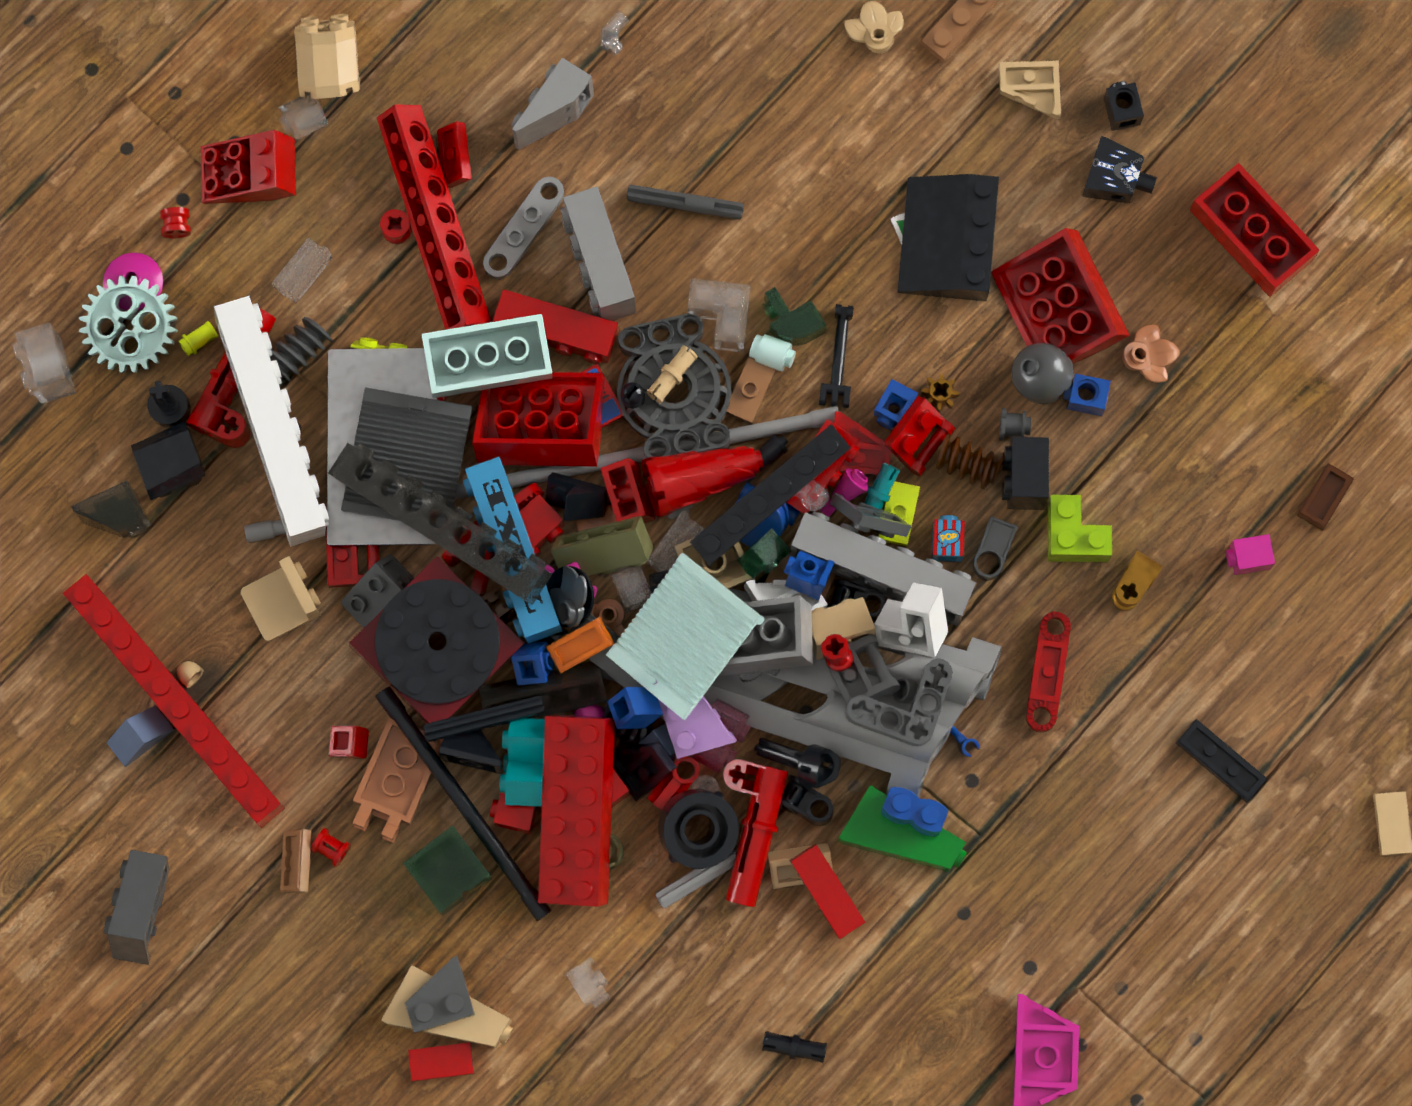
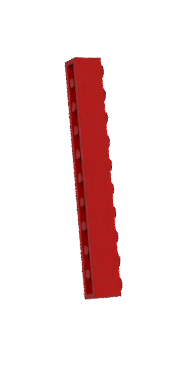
M87 574L63 592L74 608L260 828H263L285 809Z

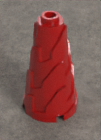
M747 446L715 449L699 453L691 451L642 459L643 477H647L648 483L645 485L654 513L658 518L668 516L674 511L706 500L707 496L734 486V484L756 477L755 474L759 473V468L764 467L760 451H754L752 447L747 448Z

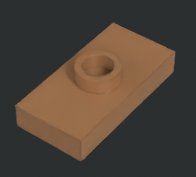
M748 357L732 392L726 414L752 425L776 369L757 363L754 359Z
M298 829L283 832L281 893L308 892L309 867L311 864V830Z

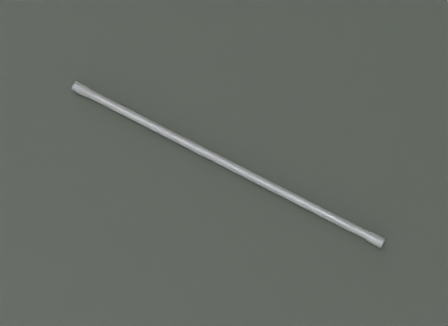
M837 406L797 416L729 429L730 444L808 428H821L827 419L834 422L835 411L839 410ZM720 431L712 432L708 436V440L712 444H721L726 438ZM688 437L683 438L678 445L682 450L690 451L695 447L696 442ZM655 444L649 449V453L653 457L663 456L666 453V448L661 444ZM644 446L599 455L597 467L544 466L506 475L511 488H516L532 483L546 482L552 472L570 477L600 471V468L626 458L640 463L642 459H645ZM464 483L458 484L455 500L469 497ZM268 520L244 525L248 543L286 534L281 520Z

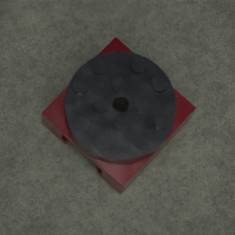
M436 556L349 642V647L428 724L451 718L511 658L524 642L490 609L481 596L470 589ZM433 634L444 635L446 646L442 650H433L428 644L430 636Z

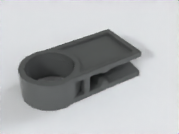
M992 516L990 517L978 552L973 560V570L977 577L989 581L1000 575L1018 526ZM984 554L995 556L999 561V570L991 575L982 573L977 567V560L980 556Z

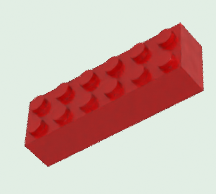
M569 715L545 716L538 903L594 907L608 904L615 733L613 718Z

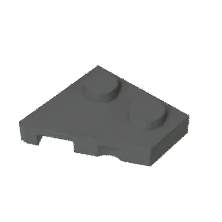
M834 493L830 501V505L853 521L852 526L858 530L869 532L870 529H874L883 536L893 538L895 534L907 537L911 525L893 513L877 509L862 502L859 503V506L853 505L843 495Z
M458 956L448 961L405 1002L414 1033L475 1015Z

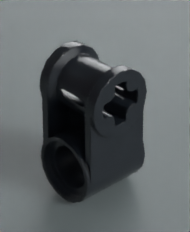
M834 579L833 585L835 589L831 603H828L826 608L838 605L844 593L843 600L850 598L855 600L862 597L865 603L869 600H876L881 605L880 609L874 613L869 612L872 621L875 622L886 603L882 593L846 580Z
M789 775L787 778L789 782L784 788L780 807L794 815H798L815 826L827 825L833 818V804L831 800L812 787L802 784L797 777ZM821 803L826 805L828 813L822 818L813 816L811 809L815 804Z

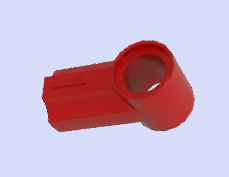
M686 756L674 762L676 766L681 762L691 763L694 767V774L691 778H680L676 767L654 788L647 797V800L662 811L665 804L673 796L688 790L699 775V765L695 759Z

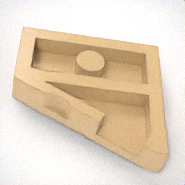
M1059 61L999 62V88L1001 95L1054 119H1060Z

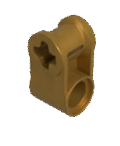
M1137 550L1112 593L1114 606L1122 611L1134 609L1164 566ZM1127 589L1132 592L1128 600L1123 597Z

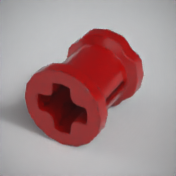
M832 634L827 636L822 642L821 650L831 670L844 671L851 666L853 654L846 638L840 634Z
M323 828L314 840L310 852L314 854L318 852L331 860L334 867H338L348 853L351 844L349 842H341L330 835L328 829ZM325 844L332 846L336 851H332Z

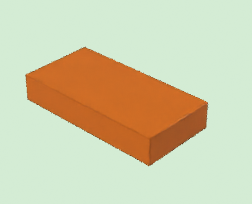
M598 617L546 646L559 672L563 673L614 644V641L603 621Z

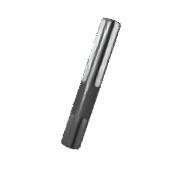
M629 185L626 196L627 200L631 202L733 219H741L744 205L740 202L637 185Z

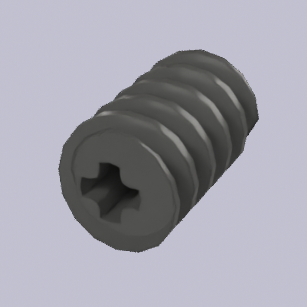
M308 317L302 319L305 328L295 325L293 329L296 337L286 333L284 337L287 345L278 341L275 344L278 353L271 350L272 356H269L271 361L277 360L281 376L287 382H290L287 372L299 374L296 366L297 363L305 367L308 366L305 358L306 355L314 359L317 357L314 351L315 347L323 351L326 349L322 341L323 339L333 342L328 333L317 322Z

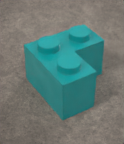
M524 718L512 721L509 724V729L503 730L502 748L508 749V755H504L503 772L506 774L500 775V792H505L506 805L542 807L545 719Z

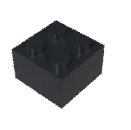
M1012 437L1010 445L1005 446L1004 453H1002L1004 457L1002 471H1007V476L1004 477V482H1002V500H1007V509L1044 510L1049 498V438Z

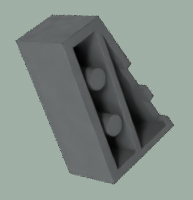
M130 850L128 860L122 861L120 878L123 879L120 888L116 887L112 897V906H115L113 915L107 916L104 926V934L108 936L113 959L149 965L151 955L148 953V945L151 935H156L157 926H154L158 908L162 907L169 874L167 856Z

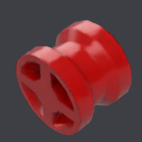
M169 207L160 211V218L164 225L161 228L162 237L177 239L191 235V227L187 223L190 217L189 209Z
M393 209L385 212L381 217L380 227L382 234L389 243L402 244L409 239L412 229L406 213L402 210Z

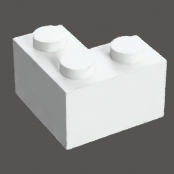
M912 583L903 602L887 599L874 623L878 646L935 657L948 634L942 588Z

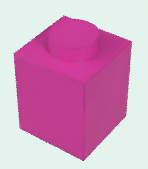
M1269 534L1233 540L1229 545L1230 549L1226 550L1229 568L1233 567L1235 575L1270 570L1275 564Z

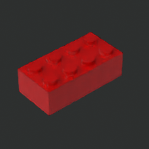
M1240 163L1236 164L1198 196L1190 208V212L1269 297L1273 296L1314 261L1320 251Z

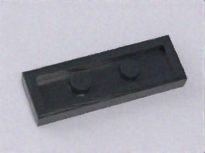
M1197 719L1176 742L1179 747L1246 803L1268 779Z

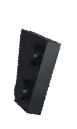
M659 742L614 747L613 769L629 789L635 801L645 797L677 767Z

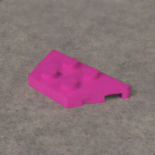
M1017 994L1013 1106H1041L1077 1090L1080 1026L1068 1019L1062 1018L1054 1011L1041 1006L1024 994Z

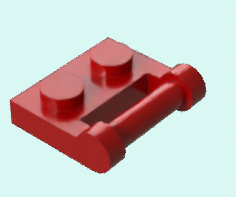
M917 396L883 444L908 470L921 477L926 470L925 465L946 436L948 434L951 436L956 428L925 398ZM935 426L937 430L916 459H914L912 456Z
M326 527L328 587L355 586L365 575H359L358 545H328ZM367 545V567L369 571L379 561V545Z

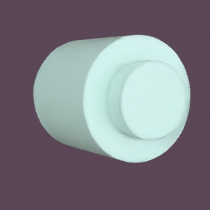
M757 334L749 352V357L754 358L755 362L783 372L785 367L790 368L792 366L796 351L792 350V343L764 334V336Z

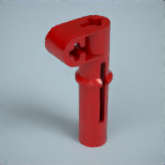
M260 308L263 319V327L260 328L261 333L267 331L269 334L276 318ZM224 352L216 369L210 370L211 378L186 423L195 431L228 447L239 448L249 441L251 431L243 416L229 408L238 392V388L226 352ZM224 418L230 428L235 429L238 427V430H231L229 433L226 427L222 424L220 425Z
M741 759L730 761L724 769L723 778L729 788L751 794L746 817L741 819L740 822L744 826L725 899L727 901L749 907H755L773 833L778 832L776 821L788 776V771ZM745 774L756 775L755 781L745 779Z

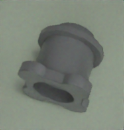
M1002 408L999 440L1004 441L1005 436L1024 437V435H1030L1031 417H1026V411H1022V414L1006 413V408Z

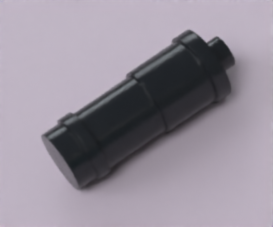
M773 435L770 437V440L758 449L762 455L764 467L759 468V473L755 474L756 477L746 480L750 483L756 479L765 468L788 451L785 446L788 441L784 436L778 438Z

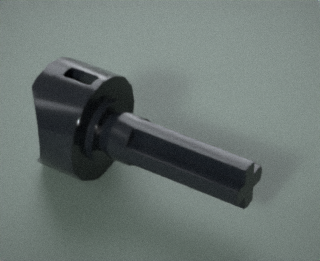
M156 381L155 387L149 388L150 396L147 407L150 416L158 425L172 427L188 420L191 414V405L186 394L180 388L174 385H163L161 381Z
M760 738L759 744L755 745L754 750L757 751L758 756L797 769L799 781L813 788L822 787L836 780L839 775L841 759L828 748L812 744L802 752L765 738ZM824 762L831 763L828 767L823 765Z

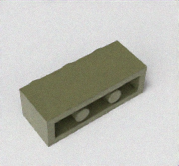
M637 516L558 536L551 552L558 568L577 562L580 569L590 577L598 573L611 574L619 568L626 566L639 567L649 560L654 547L642 517Z

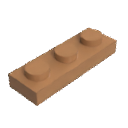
M957 0L921 40V45L944 63L999 0Z

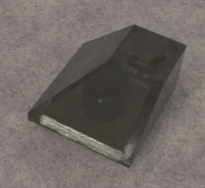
M124 481L71 506L73 512L85 525L123 538L127 536L129 538L140 536L146 532L145 528L151 526L138 494L128 481Z

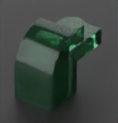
M775 287L765 292V303L762 306L771 320L776 319L770 323L769 332L773 337L790 342L792 346L806 344L826 333V323L811 300L790 312Z

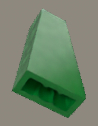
M871 785L838 838V842L843 845L947 872L950 871L952 866L959 868L967 854L963 850L966 842L943 828L938 836H927L917 832L910 824H897L888 820L881 813L887 795Z

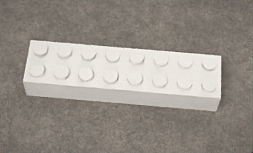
M247 296L214 306L215 321L289 545L291 547L325 536V528L329 526V516L325 504H318L317 498L320 497L319 486L315 475L309 476L307 470L310 469V459L306 447H299L298 441L301 440L300 429L296 417H289L288 413L291 412V402L286 388L280 390L279 384H282L281 372L277 360H270L269 356H272V345L267 331L261 333L260 328L263 327V319L258 303L252 304L250 297Z

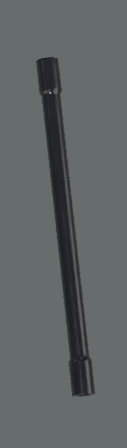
M388 686L380 691L375 698L388 716L398 725L519 893L522 902L535 920L539 921L552 911L548 904L538 903L539 892L530 884L430 743L427 742L393 689Z

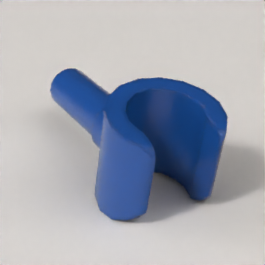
M953 725L950 733L960 744V753L963 756L971 757L966 752L965 745L971 742L979 750L980 744L975 739H967Z

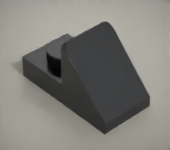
M552 472L547 480L545 501L549 505L565 509V521L600 518L606 512L608 492L606 487Z

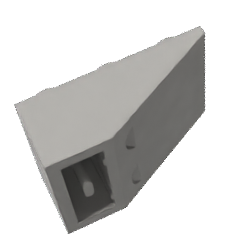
M561 58L557 65L553 63L546 72V81L543 86L534 89L528 99L529 106L524 113L520 111L511 124L515 148L520 150L577 120L594 96L591 75L564 58Z

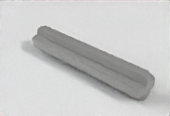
M733 850L724 861L716 866L707 869H694L657 891L655 895L663 908H667L733 868L736 852Z

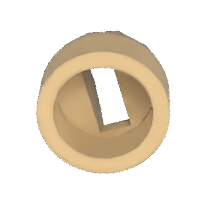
M190 661L181 663L176 670L177 678L187 688L193 686L200 679L204 671L198 664Z

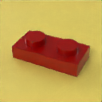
M455 121L437 130L441 168L449 188L471 180L466 125L464 122Z

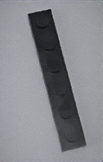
M832 424L829 425L691 540L690 543L709 566L712 565L849 451L851 447Z

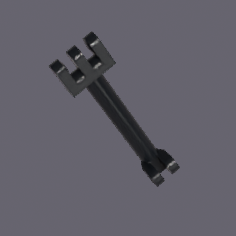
M836 304L834 317L837 319L831 381L830 384L821 383L819 405L825 406L826 394L832 395V407L837 406L839 395L844 396L842 400L843 408H849L851 386H843L842 382L849 320L853 318L854 306L848 305V307H843L841 304Z

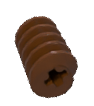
M948 434L938 455L936 469L940 470L945 464H948L947 474L949 475L956 469H959L958 478L960 480L967 474H970V484L972 485L978 479H981V489L983 490L990 483L993 485L1004 457L1001 456L994 462V452L990 451L985 457H982L983 447L979 446L974 452H971L972 442L968 441L963 447H960V437L957 436L950 443Z

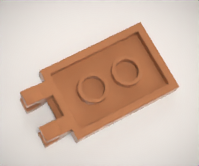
M390 717L354 796L353 803L360 805L353 824L354 828L366 832L371 816L385 820L387 823L381 833L382 839L394 844L401 823L411 825L432 773L398 725ZM443 739L429 742L439 757V750Z

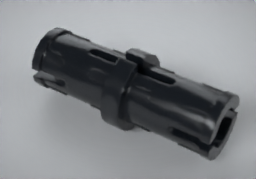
M766 1031L762 1051L788 1055L789 1059L794 1060L798 1057L824 1063L827 1043L801 1039L800 1035L796 1034L791 1037Z

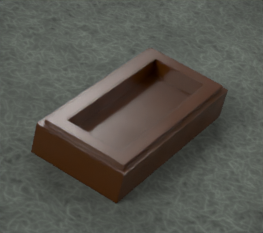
M1328 463L1296 516L1323 531L1354 478Z

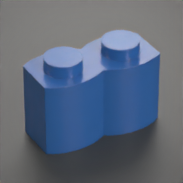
M901 787L890 788L881 810L882 815L888 820L897 824H910L917 832L927 836L939 835L949 812L941 803L931 799H919L913 792Z

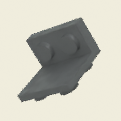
M390 554L376 562L341 600V605L365 627L414 577Z

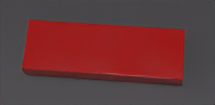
M816 844L789 860L839 939L865 923Z

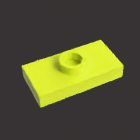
M895 481L889 493L891 497L886 502L884 511L897 515L912 527L920 487ZM911 528L907 537L896 534L893 538L881 534L878 537L888 543L907 547Z

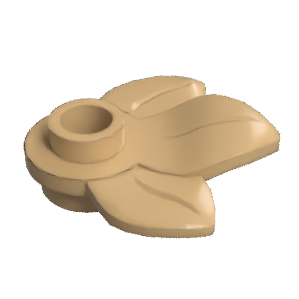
M868 1L862 6L860 18L849 19L844 22L845 30L853 41L865 43L872 52L879 54L890 49L894 42V35L902 30L904 24L900 11L887 13L885 8L876 1Z

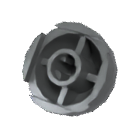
M1040 342L1031 344L1020 351L1014 359L1011 369L1012 382L1016 390L1029 401L1043 405L1059 400L1058 396L1064 390L1068 391L1074 376L1073 363L1066 356L1065 352L1055 345Z

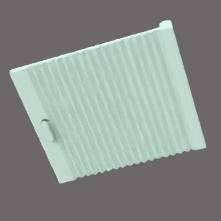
M681 553L676 559V563L665 574V578L654 589V593L643 604V608L632 619L625 632L613 644L606 656L680 718L686 720L756 624L761 625L765 618L690 559L689 556Z

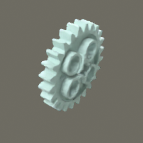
M119 276L118 285L111 279H108V289L100 285L96 286L99 295H88L89 299L93 302L92 305H82V308L88 311V316H81L79 320L86 322L87 326L79 329V332L89 336L82 343L84 345H93L88 352L89 355L100 354L97 363L103 364L109 360L108 369L113 370L117 364H119V371L121 373L126 372L128 365L133 373H138V364H141L145 370H149V360L159 364L160 360L157 354L159 352L165 355L169 354L164 347L165 343H175L168 337L169 333L178 332L177 329L170 327V323L178 320V318L168 314L174 308V305H164L168 295L164 293L157 296L160 287L154 285L148 289L149 280L143 279L140 285H138L136 276L130 278L129 284L123 276ZM124 296H130L132 306L128 311L122 312L119 308V301ZM145 303L144 309L134 317L140 304ZM147 314H154L156 324L152 329L146 330L142 324L143 319ZM110 319L114 323V330L110 335L104 336L101 332V325L105 320ZM125 319H133L131 323L134 328L132 330H124L126 326L123 324V321ZM122 333L118 343L113 347L111 345L112 341ZM133 337L138 342V348L134 353L128 354L124 348L125 342Z

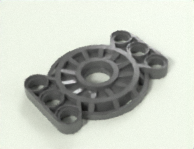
M683 314L624 328L618 336L621 352L630 357L625 362L619 375L617 385L618 403L623 417L630 427L643 438L648 439L644 444L645 458L653 457L650 455L649 449L655 444H661L666 448V453L663 456L691 451L699 453L729 447L730 431L721 421L730 404V376L724 362L717 353L699 342L704 334L702 319L698 315ZM688 322H693L698 325L699 330L696 334L687 335L682 331V327ZM658 329H665L670 335L667 340L659 342L653 338V333ZM629 335H635L640 338V343L635 348H628L623 343L624 339ZM683 345L687 346V352L689 349H692L698 356L682 376L683 381L689 388L687 398L679 403H668L664 400L661 404L657 403V398L652 400L647 395V389L659 377L661 368L671 362ZM704 353H706V354H708L710 357H712L717 364H715V363L713 364V362L710 360V358H709L707 355H705ZM630 369L628 383L635 382L643 387L645 401L638 408H627L626 410L621 401V390L627 384H623ZM720 372L724 375L726 387L720 385L718 374ZM633 389V390L629 393L628 399H630V397L632 396V394L634 393V391H635L636 389ZM720 396H726L725 403L719 412L717 407ZM635 415L644 425V429L639 427L631 417ZM714 431H720L726 438L721 444H712L708 440V436ZM683 438H692L696 442L692 450L684 451L679 448L678 444Z

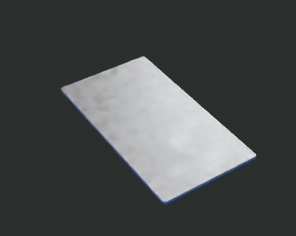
M424 348L330 349L328 351L327 513L329 516V526H327V544L330 546L436 544L437 527L341 510L365 387L437 400V398H432Z

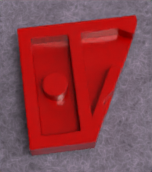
M835 411L834 423L860 439L856 445L860 448L858 454L851 463L846 461L840 470L845 471L847 468L852 470L858 469L865 474L878 475L883 462L889 466L891 451L883 444L884 440L840 411Z

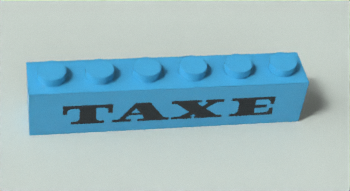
M500 457L466 468L465 471L468 478L464 479L463 483L468 496H475L478 506L473 507V511L478 524H485L488 534L483 535V539L488 553L495 552L498 562L493 563V567L498 581L505 580L508 590L503 591V595L508 609L515 608L518 618L514 619L513 623L518 637L525 636L529 644L562 632L563 630Z

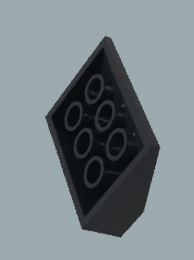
M976 174L908 177L897 293L987 302L990 289L999 177Z

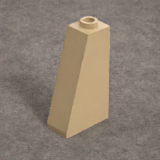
M411 965L381 1021L390 1026L413 1030L405 1002L433 976ZM470 997L475 1015L422 1032L497 1048L499 1043L506 1044L513 1028L509 1026L512 1021L510 1018Z

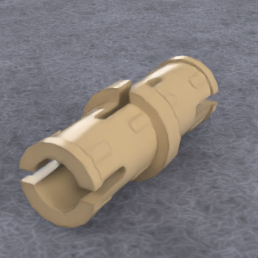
M683 345L671 362L661 368V374L646 391L652 400L657 398L656 402L661 404L672 388L683 381V374L698 358L692 349H689L687 352L688 347Z

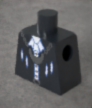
M1101 136L1082 196L1130 203L1135 189L1152 194L1157 177L1140 172L1144 157L1141 154L1107 137Z

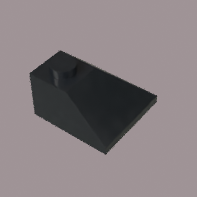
M481 729L443 739L439 750L443 761L497 774L504 773L501 760Z

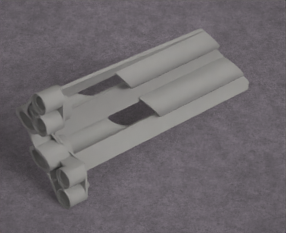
M733 588L729 589L742 601H752L747 592ZM972 637L967 650L942 644L935 657L877 646L878 648L904 656L903 659L886 665L891 676L895 677L897 681L901 678H906L918 684L924 667L934 659H944L952 667V679L933 735L927 743L918 747L850 723L844 713L846 702L824 658L816 660L814 652L813 665L718 676L706 691L704 697L710 706L715 708L720 717L808 746L816 744L832 750L838 756L891 773L886 795H888L891 787H901L910 790L919 798L930 764L943 747L951 728L964 708H967L974 698L985 700L993 672L999 661L1002 646ZM863 666L872 685L881 682L874 668ZM937 666L934 670L930 669V673L934 674V679L930 686L925 683V688H934L941 692V688H935L941 677L945 678V674L941 673L942 667ZM599 668L601 677L617 682ZM788 682L827 695V700L821 707L807 714H799L763 702V700L780 690ZM893 694L884 695L876 699L909 712L911 704L895 701ZM924 694L920 697L919 703L922 709L926 711L934 710L936 701L932 695ZM861 706L854 710L856 711L855 717L860 718L863 714L872 716L869 723L874 724V717L879 708L874 707V711L870 713ZM889 712L882 714L880 718L881 725L889 730L894 729L897 725L895 715ZM915 712L914 716L920 717V720L916 727H910V731L914 732V738L918 740L920 736H925L926 734L921 730L923 722L926 719L931 722L932 718L922 717Z

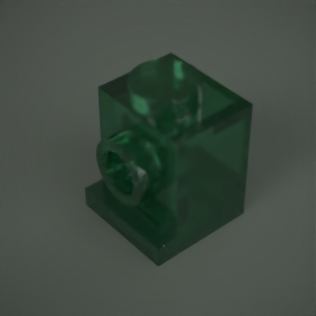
M771 528L756 540L736 561L744 568L748 575L754 578L762 571L767 575L792 550Z

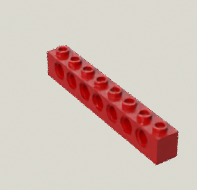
M394 104L376 118L445 330L492 322L421 105Z

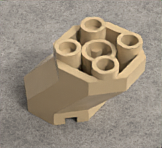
M336 14L330 16L331 20L320 21L318 17H306L301 19V25L295 27L300 97H306L307 92L311 93V98L313 99L342 97L347 95L346 89L352 87L353 93L360 90L355 21L349 20L348 14Z

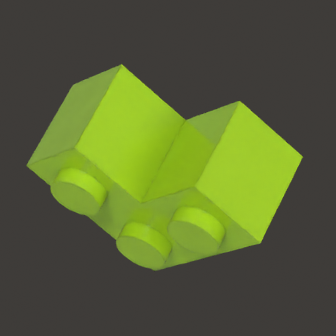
M1050 495L1047 502L1048 562H1109L1112 557V525H1081V495Z

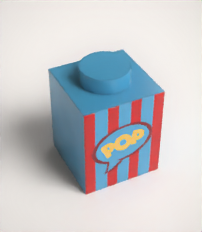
M953 515L940 516V519H934L931 559L944 562H962L964 557L965 521L958 520V517Z

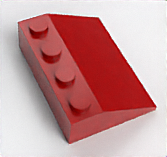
M1064 228L991 271L1026 346L1039 342L1055 345L1063 350L1074 364L1130 336L1078 230Z
M552 372L551 379L481 390L472 441L477 463L480 464L500 457L503 465L597 467L601 444L603 373Z

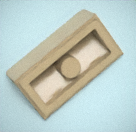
M828 843L816 844L833 870ZM812 845L768 853L773 889L804 884L789 860Z

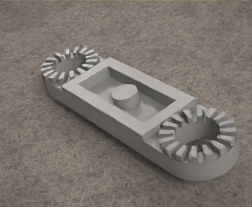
M544 177L537 182L488 250L483 259V266L490 278L502 280L508 277L553 216V213L564 197V187L558 179ZM548 185L556 187L558 190L557 196L550 200L541 196L542 189ZM494 257L505 258L507 265L503 270L495 271L490 267V262Z

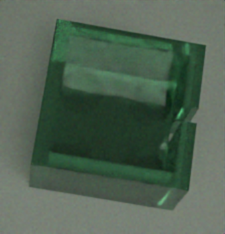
M453 825L403 863L442 916L465 900L462 895L465 891L471 895L492 879L491 875Z

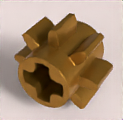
M943 373L935 381L928 377L927 384L930 389H922L921 395L928 396L927 401L936 407L939 413L941 408L945 406L952 409L953 402L950 398L959 397L958 391H952L955 380H945ZM937 389L940 392L944 389L946 391L945 398L942 395L934 396L935 390Z

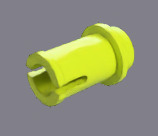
M206 321L205 324L187 336L185 334L181 335L182 339L178 343L187 356L192 353L196 355L198 354V349L219 336L211 323Z

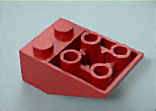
M270 130L201 146L202 203L273 201L296 196L295 138L277 130Z

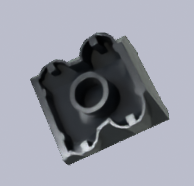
M186 421L131 445L150 500L168 496L173 490L182 486L192 487L198 485L202 477L205 476L202 461Z

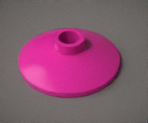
M123 254L114 259L105 271L103 278L105 289H108V279H111L118 285L119 276L127 279L129 275L134 274L137 276L138 285H140L143 279L149 280L148 289L158 285L160 288L157 296L161 294L163 288L162 271L158 264L145 254ZM124 296L119 301V308L128 311L132 306V299L130 296ZM141 303L138 310L144 309L145 303Z

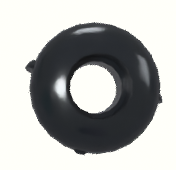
M701 788L689 789L673 796L665 804L658 822V834L661 844L669 854L670 862L674 863L677 861L686 867L694 869H707L718 865L732 853L739 835V823L732 806L723 799L722 792L716 791L713 793ZM696 815L707 816L710 824L706 835L697 841L688 840L685 834V826L688 820Z

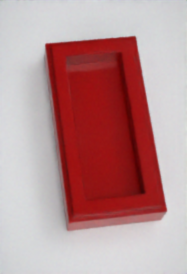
M470 1042L408 1050L412 1082L474 1074Z

